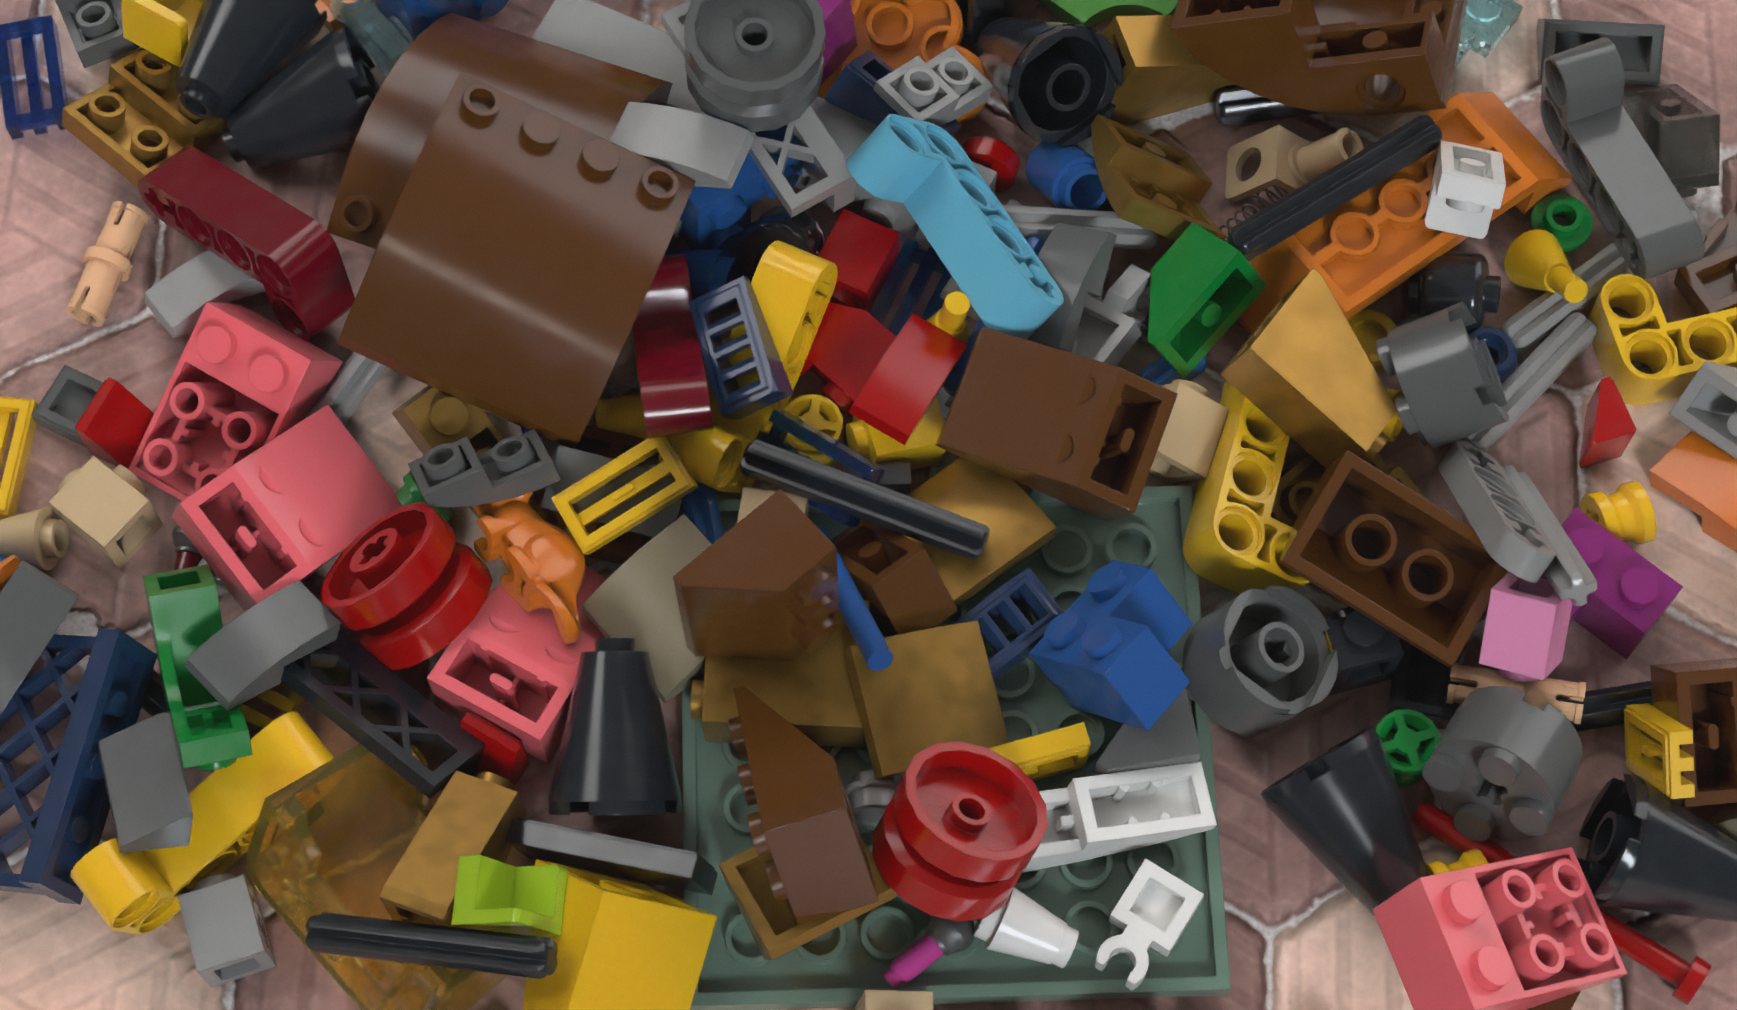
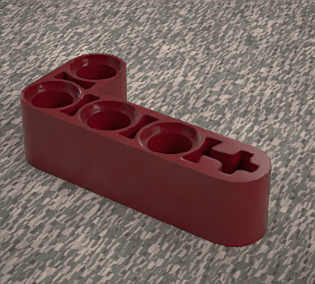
M192 146L184 147L138 180V189L144 202L161 221L264 285L272 310L284 329L309 342L351 309L355 297L339 249L329 232L314 218Z
M686 253L663 256L633 324L639 385L648 439L713 429L700 342L688 303L693 299Z

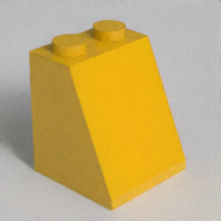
M536 859L535 866L556 864L566 868L568 874L561 936H546L557 943L558 952L556 958L558 965L554 974L546 975L542 979L525 977L523 1010H690L717 920L716 915L650 884Z

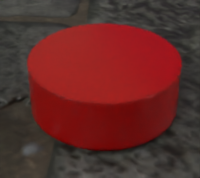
M981 136L968 139L962 148L971 161L997 172L995 192H1003L1011 188L1020 166V160L1014 150L1004 142L991 137Z

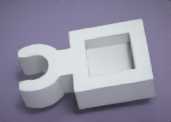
M1145 858L1110 914L1109 922L1124 932L1122 935L1112 936L1103 942L1096 956L1095 968L1102 972L1112 956L1117 954L1126 955L1132 960L1134 969L1130 972L1125 987L1130 990L1137 988L1144 980L1148 970V949L1151 947L1168 957L1200 905L1204 894Z

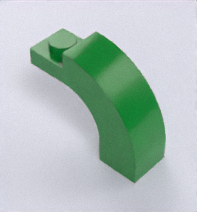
M209 564L142 576L166 706L171 714L182 767L196 766L202 770H217L232 765L236 762L237 758L253 755L249 730L240 705L227 711L185 667L187 658L223 628L217 587Z

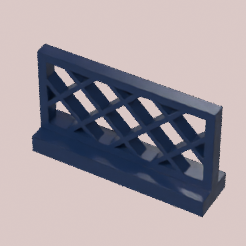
M98 629L96 637L54 634L41 653L46 665L23 684L21 683L0 715V731L3 722L18 710L26 724L22 730L3 745L0 742V776L6 786L0 792V816L15 805L22 820L19 825L0 839V891L46 895L60 903L81 904L83 892L70 877L71 870L85 854L99 845L110 810L98 751V741L137 723L157 659V655L121 630ZM90 655L82 681L73 688L66 672L85 656ZM55 681L62 697L37 716L30 701ZM71 714L63 742L54 749L46 733ZM35 743L42 759L18 778L10 762ZM51 776L43 805L34 812L26 795ZM31 839L21 874H14L6 858Z

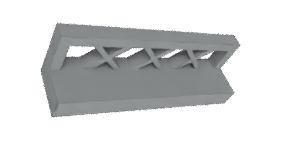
M687 0L661 14L662 25L684 58L685 41L683 25L691 0ZM811 106L807 108L800 118L786 124L787 129L783 142L760 137L755 132H751L755 139L748 153L791 218L823 200H826L833 212L855 201L856 180L851 176L847 168V159ZM793 136L796 137L802 146L791 144ZM769 153L779 155L777 165ZM788 157L802 160L803 168L814 183L797 194L783 175Z

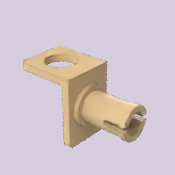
M1280 125L1274 126L1228 149L1225 198L1231 202H1237L1274 185L1291 193L1363 150L1361 139L1355 131L1349 132V128L1344 127L1327 137L1310 143ZM1260 151L1261 163L1258 171L1252 178L1243 181L1241 172L1245 161L1251 154Z

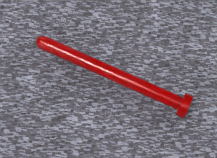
M1421 802L1412 816L1418 827L1460 853L1472 849L1480 850L1488 864L1519 858L1490 839L1479 842L1466 838L1454 827V817L1431 803ZM1599 907L1617 950L1675 985L1672 996L1688 1005L1705 980L1712 964L1697 955L1691 963L1687 962Z

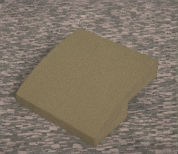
M685 514L663 529L626 560L582 605L583 613L606 638H635V651L649 652L658 695L664 704L691 685L692 680H698L705 674L706 657L695 656L686 646L673 576L711 546L712 543Z

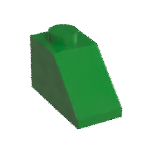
M1192 222L1151 268L1148 342L1173 371L1185 379L1265 289L1267 284L1240 250Z

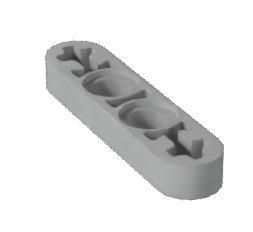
M1462 439L1454 441L1438 463V470L1492 559L1515 576L1528 582L1536 583L1557 555L1556 550L1503 467L1493 457L1475 445Z

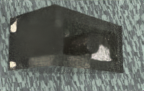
M1678 84L1624 90L1623 107L1681 197L1686 198L1696 195L1697 188L1719 186L1720 114Z

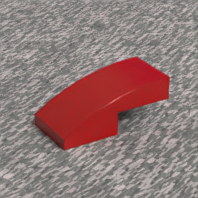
M912 314L869 377L849 413L905 445L928 413L936 395L958 365L968 345L919 316Z

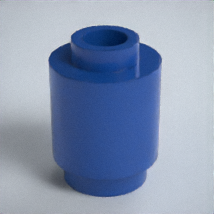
M1040 142L1032 150L1026 164L1027 179L1034 189L1057 208L1096 210L1103 204L1107 196L1100 182L1094 157L1079 145L1060 146L1057 143Z

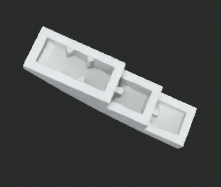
M1201 761L1073 778L1066 788L1039 791L1046 804L1048 828L1039 847L1022 873L1129 851L1214 829L1217 823Z

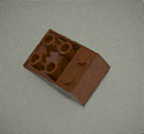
M982 327L976 338L936 446L1109 522L1135 513L1178 394L1123 368Z
M1737 658L1650 665L1653 706L1693 730V744L1680 745V749L1694 757V771H1682L1681 775L1695 784V797L1673 800L1684 807L1737 803Z
M746 687L733 688L739 716L728 719V725L739 759L748 757L749 762L737 766L738 775L748 806L755 804L758 806V812L747 814V820L758 855L771 852L773 859L765 861V867L776 902L784 899L789 900L798 925L879 902L867 851L835 759Z

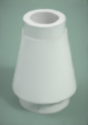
M1015 887L1002 908L984 919L976 920L973 933L974 937L986 942L985 949L1049 965L1054 964L1060 968H1064L1069 961L1079 936V930L1067 926L1066 922Z

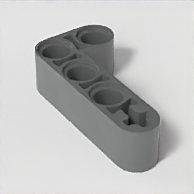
M1603 37L1545 58L1540 101L1541 116L1551 142L1628 267L1635 276L1646 280L1703 260L1705 246L1695 217L1622 105L1625 85L1623 63L1612 41L1607 37Z

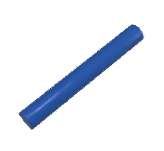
M818 527L820 531L832 542L827 530L825 528ZM836 549L839 612L868 667L873 671L883 670L892 663L893 654Z

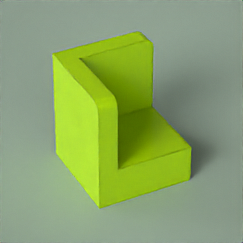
M484 855L460 856L451 925L459 928L539 937L561 936L567 869L556 864L515 867Z

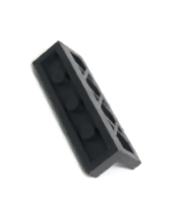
M339 630L335 641L284 667L281 678L282 682L429 799L440 790L445 789L456 770L475 777L485 744L460 727V724Z

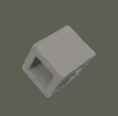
M229 873L213 875L197 882L194 886L195 891L178 896L197 972L211 988L277 966L257 892L244 875L234 877L233 874Z

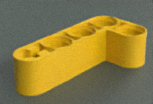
M777 240L771 243L763 253L752 278L751 286L791 388L794 391L837 282L838 270L836 264ZM744 324L732 329L727 342L746 334ZM751 347L728 357L731 366L753 357ZM757 370L737 379L740 389L760 380ZM710 384L708 394L713 429L669 436L672 441L671 445L676 453L680 455L685 463L684 467L695 481L717 491L742 493L743 487L751 488L756 479L743 475L740 471L741 459L747 445L753 440H760L772 445L781 423V415L789 404L791 396L742 419L735 420L722 416L712 385ZM659 453V461H660V463H661V462H663L664 460H663L662 456H661L660 453Z
M1619 274L1610 278L1604 284L1589 313L1587 320L1593 322L1597 328V334L1594 336L1592 344L1605 378L1610 376L1612 380L1614 379L1626 404L1632 406L1648 405L1680 397L1705 361L1737 368V307L1667 323L1657 295L1651 285L1641 277L1632 274ZM1611 307L1624 309L1632 318L1618 316L1612 311ZM1691 348L1704 350L1710 355L1712 360L1698 357ZM1638 361L1646 364L1654 374L1640 372L1631 362Z
M1226 380L1219 404L1229 410L1207 478L1199 479L1183 540L1185 560L1192 571L1202 578L1237 594L1252 588L1266 589L1271 585L1285 586L1297 591L1310 581L1279 563L1293 528L1271 518L1290 436Z
M292 711L278 717L250 740L253 755L237 758L236 762L232 765L215 770L189 793L193 820L188 846L119 853L117 838H113L93 848L75 864L71 870L70 877L110 929L123 933L144 935L165 924L181 910L178 900L179 895L195 891V884L204 878L223 874L335 774L339 767L338 761L297 711Z

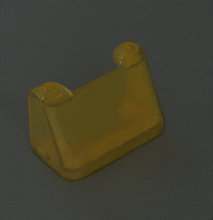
M358 744L265 798L246 856L248 873L254 886L305 946L307 936L305 926L308 919L313 915L318 916L323 912L392 920L379 895L385 882L430 813L422 803L424 794L363 745ZM410 745L411 755L427 767V763L420 751L413 745ZM307 947L360 1010H469L508 976L313 952Z

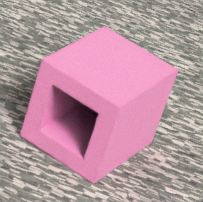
M1509 572L1491 588L1479 664L1498 668L1500 675L1514 681L1533 682L1538 679L1544 680L1563 659L1572 609L1570 599L1561 600L1550 582L1546 579L1540 578L1536 583H1532Z

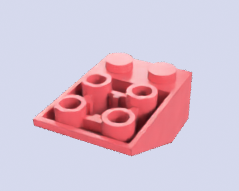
M206 302L128 470L180 501L185 500L228 468L304 420L336 377L343 361L241 304Z
M327 404L243 458L180 502L171 517L245 612L282 588L298 580L300 582L304 581L338 556L366 528L402 505L394 490Z
M585 566L584 580L577 594V611L580 621L581 638L576 643L565 645L551 609L538 608L528 613L506 592L500 583L488 595L473 621L455 640L449 643L428 675L427 680L437 703L461 717H464L466 712L477 714L520 740L527 753L549 764L561 744L581 652L595 651V638H606L583 613L582 605L607 577Z
M1572 847L1420 877L1373 908L1379 927L1414 1010H1527L1628 974Z

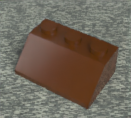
M1348 450L1326 468L1297 517L1279 561L1285 567L1448 668L1452 667L1487 608L1491 588L1504 578L1507 570L1488 554L1473 527Z
M781 489L771 495L673 576L686 646L695 656L790 661L803 649H806L809 653L819 649L833 636L838 628L836 622L840 619L836 546Z

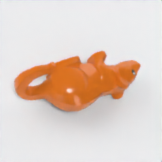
M533 492L494 503L472 506L480 517L476 523L486 536V538L481 537L474 541V548L478 556L486 562L502 559L508 570V573L500 576L501 584L506 592L528 613L538 608L551 609L565 645L576 643L581 638L580 621L577 611V594L585 576V556L576 540L567 532L544 521L529 504V498Z

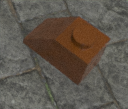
M860 519L832 539L863 600L869 601V611L879 630L887 636L940 627L941 622L958 611L926 549L904 535Z

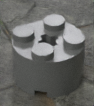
M1463 302L1388 331L1387 337L1376 341L1378 355L1386 373L1389 376L1397 374L1404 396L1395 400L1403 426L1409 435L1417 432L1424 446L1430 444L1433 448H1438L1509 421V415L1500 408L1507 405V401L1495 363L1485 339L1480 341L1477 338L1470 339L1465 327L1476 323L1469 308Z
M1271 585L1266 589L1252 588L1242 592L1201 618L1189 632L1184 646L1183 667L1181 668L1190 680V683L1186 686L1188 698L1196 701L1199 707L1214 722L1246 738H1253L1261 733L1270 731L1320 703L1331 691L1338 672L1337 650L1335 649L1330 652L1328 642L1323 633L1330 629L1323 614L1305 596L1285 586Z
M1488 686L1469 693L1455 711L1423 767L1422 775L1425 781L1429 784L1437 801L1454 817L1453 824L1456 830L1466 838L1474 841H1486L1490 836L1505 840H1523L1544 835L1573 783L1582 760L1583 746L1581 739L1567 717L1549 703L1546 704L1542 711L1534 705L1522 701L1527 692L1513 687Z

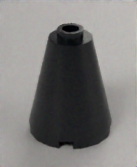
M203 0L175 79V88L180 94L179 100L189 112L200 118L226 117L320 33L328 18L327 11L325 10L319 14L315 6L318 0Z
M1002 17L990 22L982 30L977 40L976 56L979 57L984 72L1017 126L1032 139L1042 143H1057L1060 146L1075 145L1092 136L1091 123L1097 114L1110 119L1116 107L1111 102L1117 84L1122 86L1123 70L1117 50L1104 35L1096 30L1080 24Z
M345 26L338 30H332L226 116L228 127L222 129L221 134L230 155L237 163L245 160L251 168L256 169L352 149L365 115L380 87L370 70L375 65L363 44L350 27Z
M595 638V651L581 652L548 796L549 815H570V813L588 812L589 815L682 813V795L649 652L635 651V638Z
M1370 726L1328 749V752L1313 761H1308L1271 784L1260 794L1265 800L1266 806L1353 896L1375 916L1373 908L1418 878L1429 876L1382 737H1379L1374 727Z
M1623 774L1625 781L1617 778H1612L1608 781L1594 799L1579 836L1590 840L1586 860L1578 857L1577 859L1597 905L1737 922V842L1641 778L1630 774Z

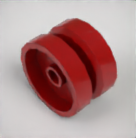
M417 502L401 506L382 516L361 532L340 553L329 569L320 593L324 606L343 626L354 631L358 630L360 643L373 657L390 670L410 668L434 656L455 640L473 621L488 598L492 577L489 568L469 546L456 542L453 528L433 506L428 507L426 503Z
M961 741L935 743L915 754L872 833V856L884 881L905 902L930 916L957 922L984 919L1003 907L1023 869L1027 867L1039 847L1048 828L1046 804L1035 783L1014 762L989 748Z

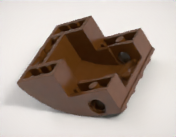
M1178 0L1171 29L1175 39L1185 49L1221 77L1253 94L1287 106L1320 113L1357 116L1422 112L1447 107L1468 0Z
M449 13L436 20L417 36L399 57L383 81L365 115L351 149L327 231L330 234L377 249L411 171L460 72L609 141L628 102L666 106L673 83Z
M460 72L394 208L358 290L337 344L525 429H535L537 434L563 446L575 449L636 320L696 181Z

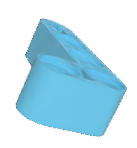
M889 114L847 159L846 164L851 176L867 192L880 199L904 204L957 285L969 298L970 304L988 329L1027 340L1063 304V294L964 149L946 130L930 122Z

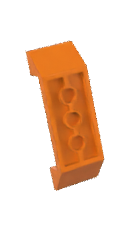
M1458 92L1448 99L1446 108L1431 110L1425 114L1430 116L1435 124L1440 127L1443 136L1441 140L1502 153L1506 188L1500 209H1493L1491 221L1514 205L1523 215L1534 209L1541 199L1556 194L1569 185L1572 180L1571 175L1493 92ZM1438 148L1248 261L1267 286L1237 319L1246 331L1252 335L1280 298L1312 268L1323 276L1344 316L1349 320L1422 270L1434 259L1442 256L1467 239V236L1429 229L1425 226V215Z

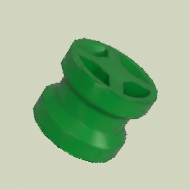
M1411 709L1395 710L1382 718L1375 731L1379 737H1382L1398 787H1409L1423 779V767L1440 737L1432 720L1421 712ZM1396 751L1400 755H1404L1407 759V762H1405L1404 759L1397 757L1395 754L1391 755L1390 753Z

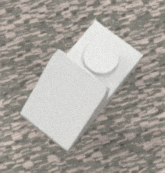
M1440 140L1426 209L1425 226L1429 229L1467 237L1484 238L1488 232L1493 209H1500L1506 188L1502 153Z

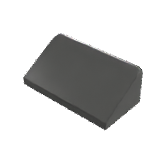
M1538 19V79H1542L1543 64L1546 57L1607 37L1615 45L1620 55L1626 84L1660 85L1665 25Z
M170 712L154 715L98 741V751L119 853L188 846L193 813Z

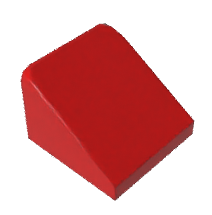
M1610 376L1601 379L1587 405L1579 457L1581 469L1621 457L1636 432V427L1614 379L1612 380Z
M108 377L107 380H104L75 425V430L91 455L115 466L121 464L128 469L154 413L117 380Z
M466 712L461 720L460 727L485 744L475 777H477L479 771H487L497 774L516 785L530 764L522 742L477 714Z

